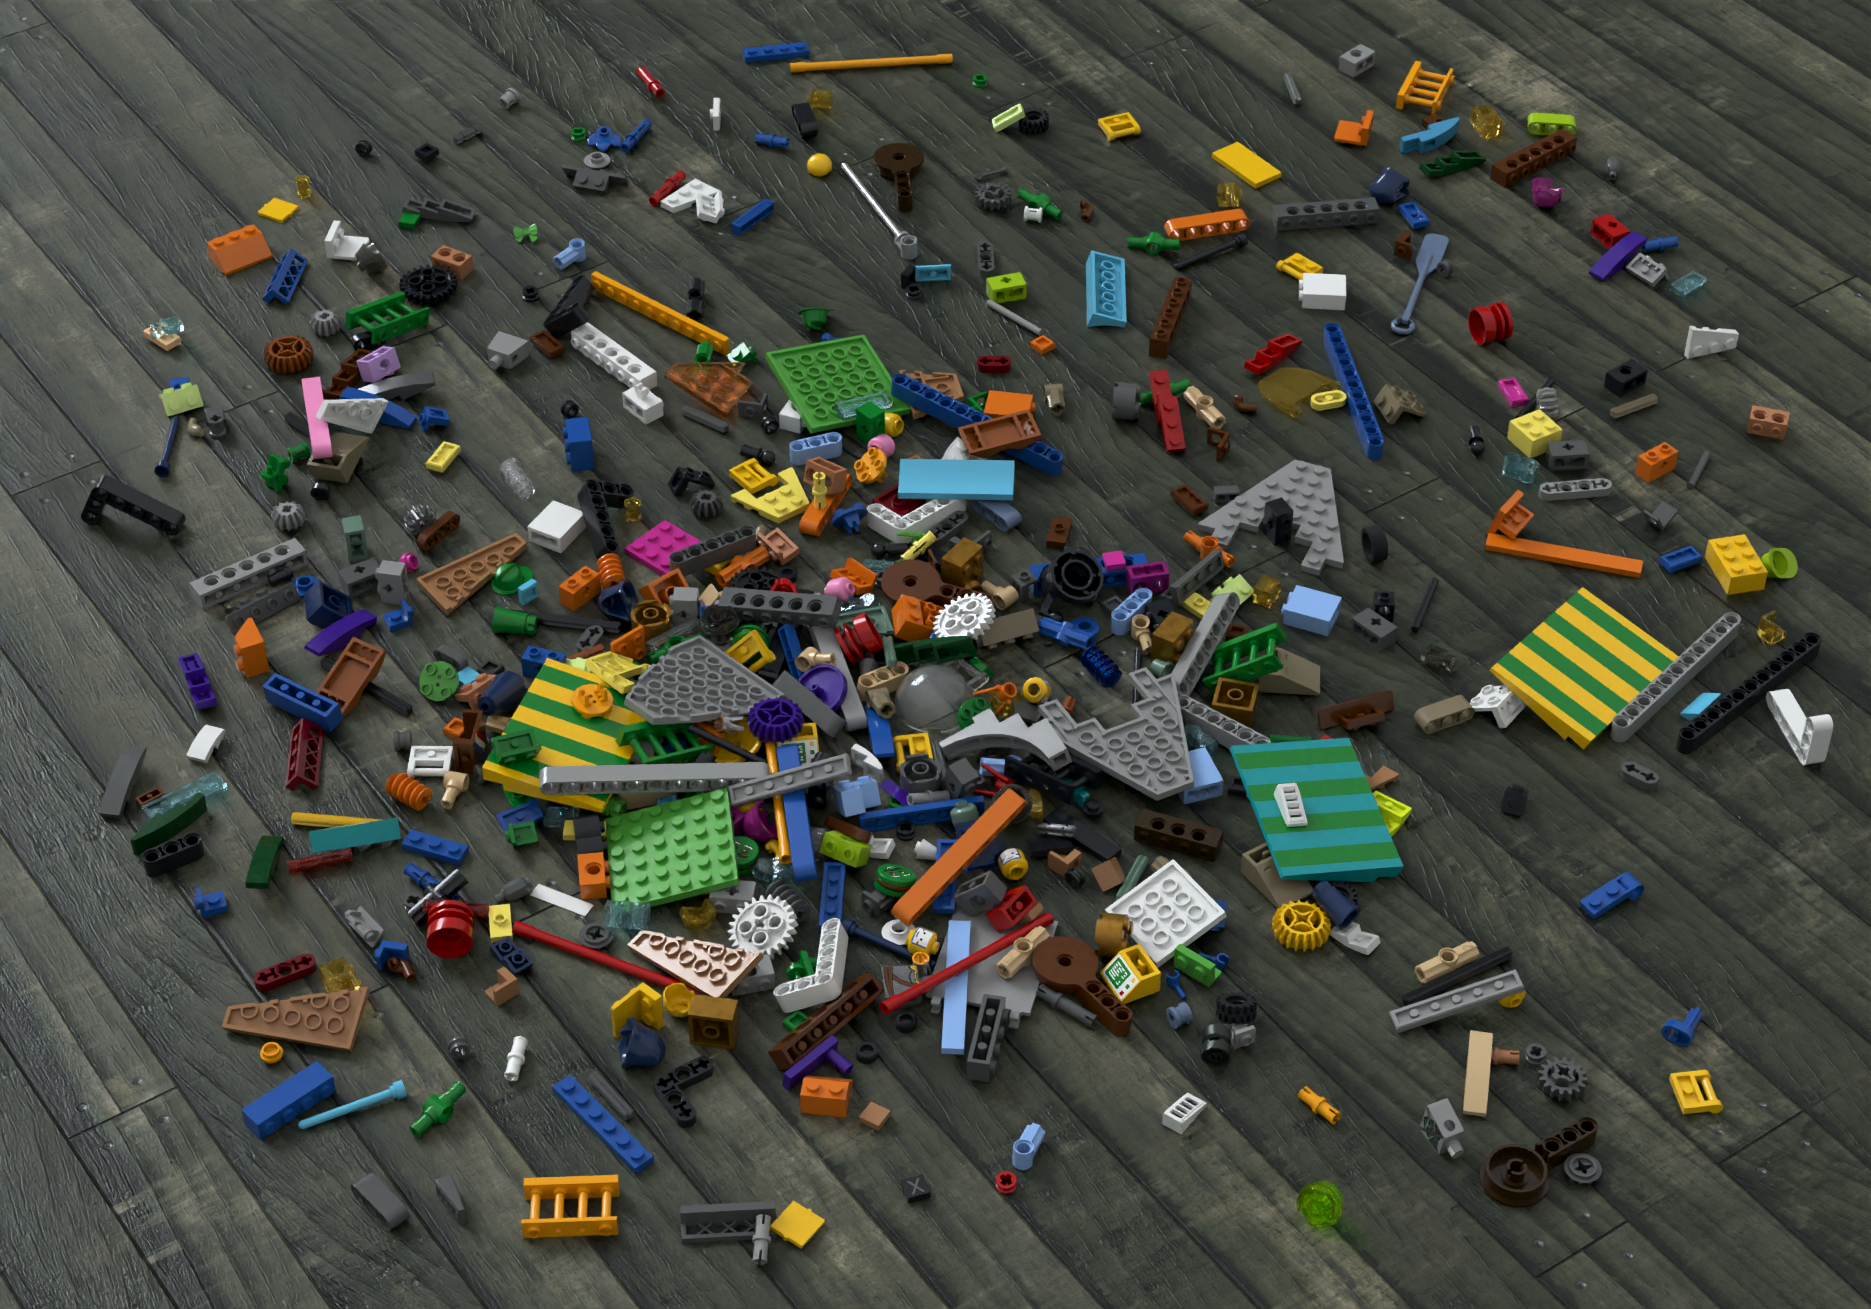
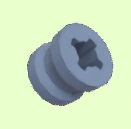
M1185 1002L1179 1003L1177 1007L1166 1009L1167 1019L1174 1029L1180 1028L1184 1023L1190 1024L1193 1021L1191 1009Z

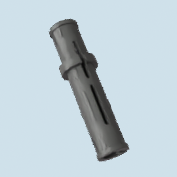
M1045 984L1039 986L1046 994L1037 990L1036 996L1050 1003L1052 1008L1062 1010L1090 1028H1093L1096 1024L1090 1021L1089 1018L1098 1022V1015L1067 999L1065 994L1057 993Z

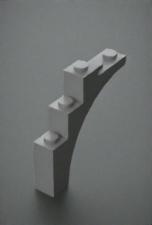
M990 708L972 717L974 724L939 742L948 761L978 749L1009 747L1036 755L1045 761L1053 771L1072 762L1066 746L1047 718L1027 727L1018 713L999 722Z

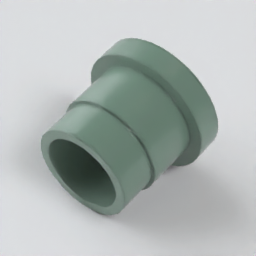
M1155 659L1150 665V672L1161 678L1171 674L1175 665L1171 662Z

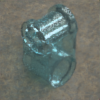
M1507 453L1504 457L1501 472L1506 477L1528 484L1534 481L1535 474L1540 470V464L1534 459H1529L1516 453Z

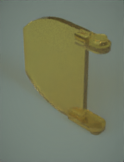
M1294 367L1280 368L1259 381V391L1262 397L1270 404L1296 418L1302 415L1301 408L1297 406L1298 403L1322 388L1333 391L1340 390L1341 387L1339 381L1311 370Z

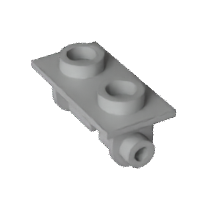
M359 906L357 911L347 910L345 912V920L374 948L385 930L362 906Z

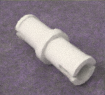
M522 1036L514 1037L511 1052L507 1055L508 1064L504 1077L509 1081L518 1080L521 1065L525 1062L524 1053L528 1040Z

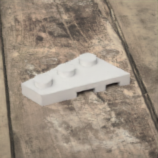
M694 179L661 200V207L675 213L692 207V204L696 203L698 192L715 197L718 189Z
M1689 326L1684 355L1689 359L1735 349L1739 333L1732 329L1718 328L1710 330L1708 327L1699 329L1695 326Z

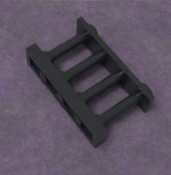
M1029 753V756L1020 761L1006 756L1004 775L1071 806L1074 802L1075 790L1085 785L1093 790H1097L1101 787L1102 769L1070 755L1071 763L1053 771L1045 761ZM1034 762L1040 766L1035 768L1030 766V764ZM1051 770L1057 774L1052 776L1046 772ZM1065 778H1069L1074 781L1072 783H1068L1063 780Z

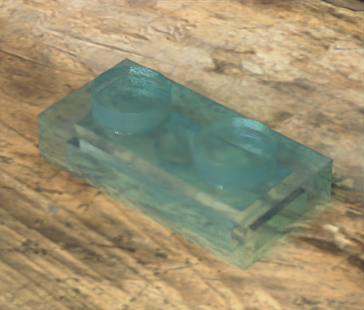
M1692 270L1671 283L1669 290L1684 298L1705 285L1707 278Z

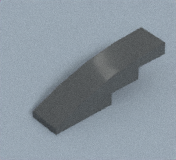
M407 197L402 208L403 213L420 214L421 218L446 222H471L476 209L444 198L440 203L428 198L421 202Z
M433 372L412 373L381 380L359 388V390L369 392L386 400L397 396L405 400L435 386Z
M126 745L123 749L99 810L101 816L122 818L125 803H129L133 787H137L146 748Z

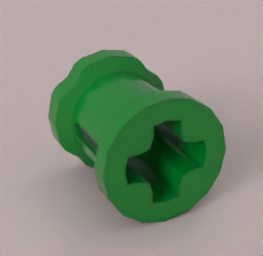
M302 442L301 445L293 448L287 447V454L291 463H295L296 460L304 457H311L306 442Z

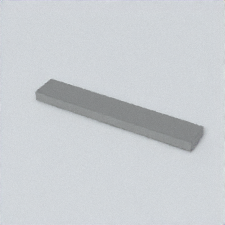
M847 753L728 786L731 806L733 808L850 776L852 775L849 755Z
M1515 969L1390 1011L1389 1014L1397 1033H1401L1523 992L1524 985Z

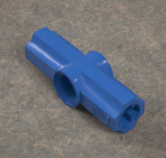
M1043 617L1037 623L1040 635L1054 639L1062 646H1073L1088 652L1095 645L1096 637L1093 634L1082 631L1069 622L1063 621L1061 623Z

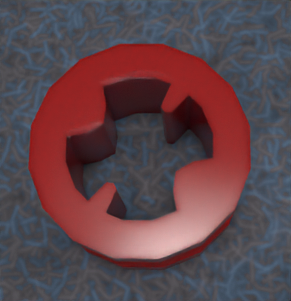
M1010 1171L1000 1172L996 1177L997 1190L1003 1194L1015 1191L1017 1178L1014 1173ZM1005 1180L1006 1182L1007 1180H1009L1010 1185H1008L1007 1183L1006 1185H1002V1181Z

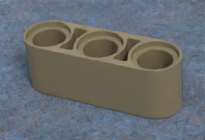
M1457 695L1418 709L1414 714V720L1426 734H1431L1470 720L1475 714V709L1463 695Z

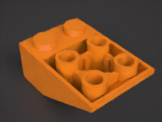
M902 594L891 610L895 637L909 642L929 639L931 633L934 632L933 628L935 626L933 622L937 621L935 616L941 615L939 610H945L946 608Z

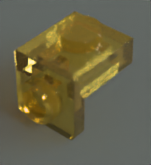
M705 899L701 907H682L679 914L686 928L709 929L716 917V909L710 899Z

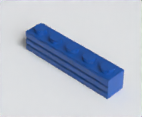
M768 199L761 201L731 223L732 232L741 236L774 212V202Z
M784 624L777 631L790 673L798 680L805 673L800 671L795 665V659L802 653L794 625Z

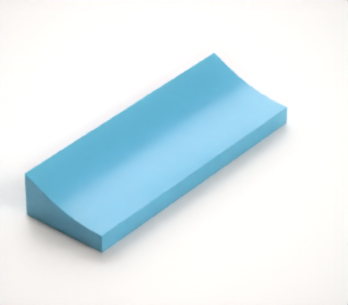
M1091 250L1086 262L1087 327H1125L1127 323L1125 259Z
M900 459L898 499L1013 500L1015 461Z

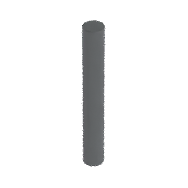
M1705 451L1687 484L1688 489H1694L1711 456L1710 452Z

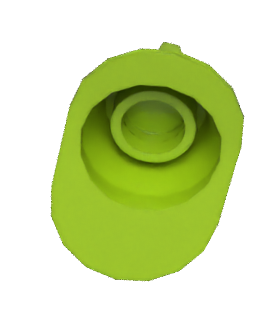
M1772 548L1761 558L1763 565L1768 571L1767 577L1792 578L1797 574V560L1789 549Z

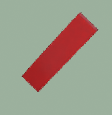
M1288 333L1268 341L1266 348L1256 352L1255 358L1245 361L1244 368L1257 375L1262 374L1288 357L1302 343V340Z

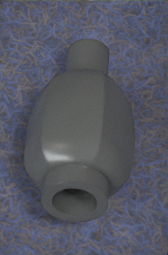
M1611 156L1605 164L1606 173L1611 180L1616 179V176L1622 170L1621 160L1617 156Z
M517 877L506 883L502 887L501 893L495 895L494 898L497 903L504 900L516 901L528 895L530 889L534 887L529 877Z

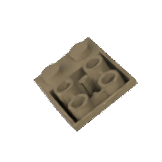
M335 432L330 436L333 457L313 459L312 453L307 463L313 477L348 483L370 438Z
M1275 648V655L1283 664V669L1259 677V692L1320 696V666L1283 648ZM1267 649L1261 651L1260 657L1267 654Z
M1266 842L1242 854L1241 873L1275 907L1281 908L1282 904L1288 905L1290 900L1297 903L1298 900L1301 901L1311 896L1313 888L1308 880H1283L1280 878Z

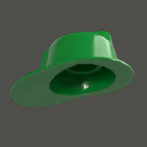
M806 308L798 311V314L802 317L804 326L820 330L826 324L827 313L834 311V309Z
M515 563L503 564L495 571V577L491 582L492 590L500 595L513 594L518 591L519 586L533 578L532 570Z

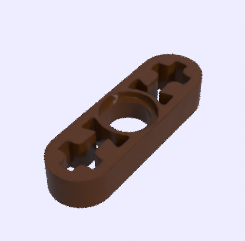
M452 511L446 512L418 536L417 547L424 551H430L458 527L460 516Z
M831 815L827 816L824 823L828 827L866 843L870 842L873 835L871 832Z

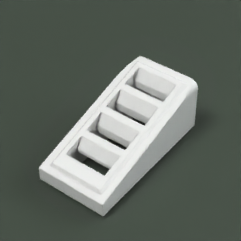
M1297 783L1278 784L1274 797L1286 826H1307L1308 822Z
M1187 1092L1163 1113L1162 1124L1182 1134L1206 1107L1207 1103Z

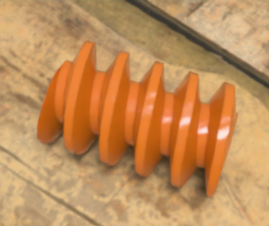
M609 553L597 560L596 565L598 573H600L603 590L619 584L625 579L621 559L618 555Z
M406 773L392 774L385 787L389 795L417 811L423 810L433 794L431 788H426L424 784H420L419 781L408 777Z

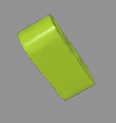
M1532 113L1527 118L1528 131L1534 135H1551L1560 129H1564L1572 135L1576 133V119L1572 115Z

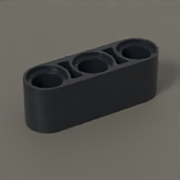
M809 102L792 104V115L800 136L818 135L817 122Z
M196 832L187 833L146 850L142 854L146 875L158 877L201 859L205 853L201 835Z

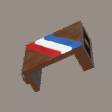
M462 709L465 739L454 738L453 740L456 772L474 775L473 766L480 765L487 741L484 715L482 710Z

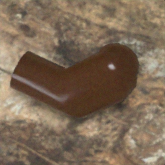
M1234 395V401L1232 402L1237 409L1242 412L1257 413L1256 403L1243 402L1242 395Z

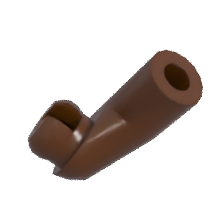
M1082 200L1078 204L1083 213L1081 219L1084 222H1088L1094 213V208L1087 200Z
M395 957L388 960L387 966L390 970L403 974L407 982H413L416 979L415 972L408 960Z

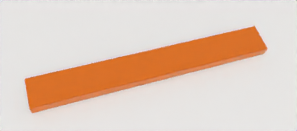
M1488 533L1485 550L1636 578H1640L1643 565L1642 560L1516 537L1513 540L1509 536Z

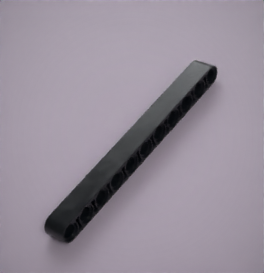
M1814 632L1805 633L1684 725L1678 733L1677 751L1682 754L1693 753L1762 700L1767 692L1775 690L1814 660L1819 653L1821 636Z

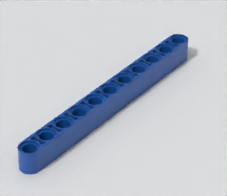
M1327 323L1324 326L1323 344L1340 389L1347 396L1346 405L1366 457L1371 460H1379L1383 456L1384 438L1341 327L1336 323Z
M898 373L892 376V396L957 429L958 427L993 419L905 374ZM1036 441L1023 449L1009 448L1002 450L1049 475H1059L1062 472L1063 454L1040 441Z

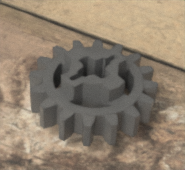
M986 182L985 186L980 184V188L976 187V191H974L975 203H978L979 207L984 206V209L990 207L991 210L996 208L999 210L1000 206L1005 208L1006 204H1010L1011 189H1007V185L1002 186V183L997 185L995 182Z
M1554 1057L1553 1062L1547 1059L1546 1063L1541 1064L1540 1070H1538V1087H1543V1093L1549 1092V1098L1551 1099L1554 1096H1558L1559 1101L1563 1097L1571 1101V1096L1578 1099L1580 1093L1584 1094L1587 1087V1071H1582L1583 1066L1581 1064L1576 1066L1574 1059L1570 1062L1567 1061L1566 1057H1563L1562 1060Z

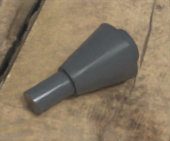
M873 658L861 659L859 661L860 676L878 669L879 664Z

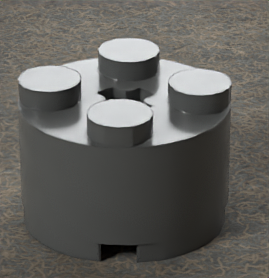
M1115 382L1112 419H1139V403L1137 401H1140L1141 385H1137V383Z
M917 753L909 755L905 758L903 764L902 762L900 764V788L908 794L922 793L925 790H931L932 792L940 791L941 763L935 757L934 759L929 758L928 754Z

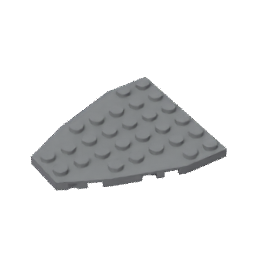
M699 635L670 647L666 656L662 655L657 664H652L638 678L637 685H634L631 688V692L625 697L624 705L652 725L696 723L716 720L719 715L724 717L748 715L750 708L754 707V703H759L760 699L767 700L768 697L775 699L776 696L777 698L781 695L785 697V694Z

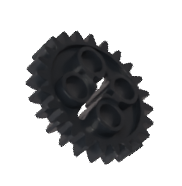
M427 265L426 268L420 266V269L413 268V272L407 271V274H403V278H400V291L406 294L405 299L407 298L408 302L413 301L414 304L420 302L421 305L424 303L430 305L431 302H434V304H437V301L444 302V298L450 299L449 295L454 296V292L457 291L458 287L456 275H453V271L449 272V268L443 270V266L436 268V265L433 267Z
M755 566L754 570H752L750 567H747V571L741 569L740 573L736 572L735 576L731 577L729 587L770 591L776 579L786 577H779L780 572L774 574L773 569L766 571L765 567H763L762 570H759Z

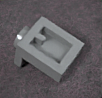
M1242 1023L1223 1024L1232 1032L1231 1045L1234 1049L1255 1043L1256 1028L1254 1025L1248 1026Z

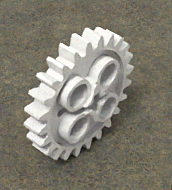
M973 593L970 597L968 594H965L964 598L958 596L957 601L951 600V605H944L945 610H939L941 615L935 616L937 621L933 622L935 626L933 630L936 637L971 636L972 639L978 640L977 636L979 634L984 635L983 630L990 629L988 624L994 623L992 618L996 617L994 614L996 610L991 600L986 595L983 597L981 593L977 596Z
M761 895L759 901H756L753 897L752 904L750 905L744 902L746 908L738 907L737 909L740 914L732 915L735 922H729L732 928L728 930L731 936L729 941L733 949L737 947L743 948L746 952L752 953L759 951L763 955L769 954L772 960L774 959V953L777 952L779 955H782L780 949L782 947L788 949L789 947L786 943L794 942L791 935L797 934L795 927L798 926L795 920L797 916L793 908L786 900L782 901L779 896L774 899L772 895H769L767 900Z

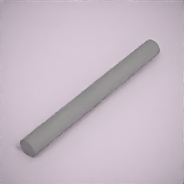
M991 299L987 301L986 305L1038 336L1043 334V329Z

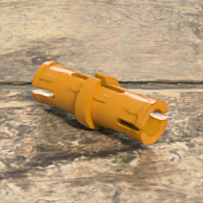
M1308 1086L1300 1090L1298 1098L1308 1104L1315 1114L1319 1113L1332 1125L1340 1120L1342 1113L1327 1103L1326 1098L1318 1096Z

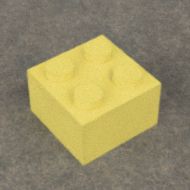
M1539 409L1509 422L1507 439L1531 459L1546 453L1548 442L1561 441L1563 429Z

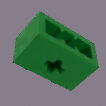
M871 401L856 409V438L865 445H868L872 438L885 434V411Z

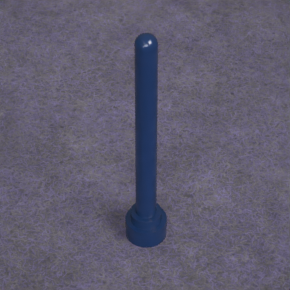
M177 416L172 418L161 461L156 463L154 469L155 474L159 477H167L170 473L171 466L168 462L180 421Z
M848 917L842 922L848 937L856 935L912 960L913 954L909 953L907 948L859 928L856 921ZM929 958V966L933 969L936 962Z

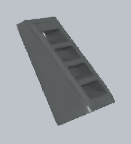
M448 1175L436 1179L434 1183L438 1197L459 1223L465 1225L467 1222L465 1208L454 1177Z

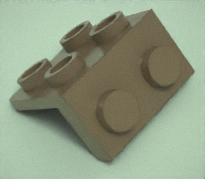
M1385 384L1373 400L1386 421L1393 425L1403 411L1421 417L1426 415L1423 405L1417 401L1416 395L1412 391L1401 390L1395 385Z

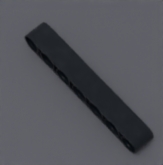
M796 588L798 593L814 594L813 590ZM778 623L768 648L774 653L776 659L771 663L765 664L758 671V676L771 685L786 670L788 665L777 631L784 625L783 623ZM787 624L794 625L799 639L803 625Z

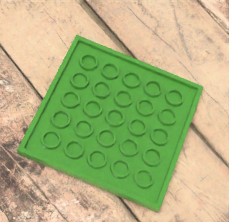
M864 334L766 352L765 354L766 361L810 433L856 425V409L869 401L884 410L885 413H894L899 416L910 414V406L892 396V378Z
M727 787L605 818L612 911L614 916L740 885L730 795Z

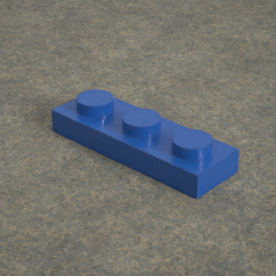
M413 829L410 830L401 843L403 850L458 866L461 865L469 853L468 845Z

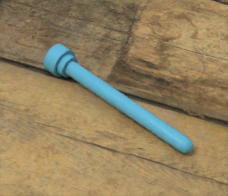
M402 1080L393 1082V1085L389 1086L387 1090L301 1120L298 1126L300 1129H306L389 1098L403 1099L407 1097L406 1089Z

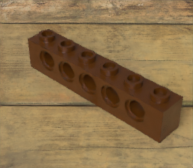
M1560 129L1492 164L1490 179L1506 188L1575 152L1577 137L1564 129Z
M1174 277L1150 337L1149 356L1167 359L1191 298L1192 279Z
M874 973L859 975L842 989L839 997L825 1003L768 1051L779 1071L790 1069L884 992Z

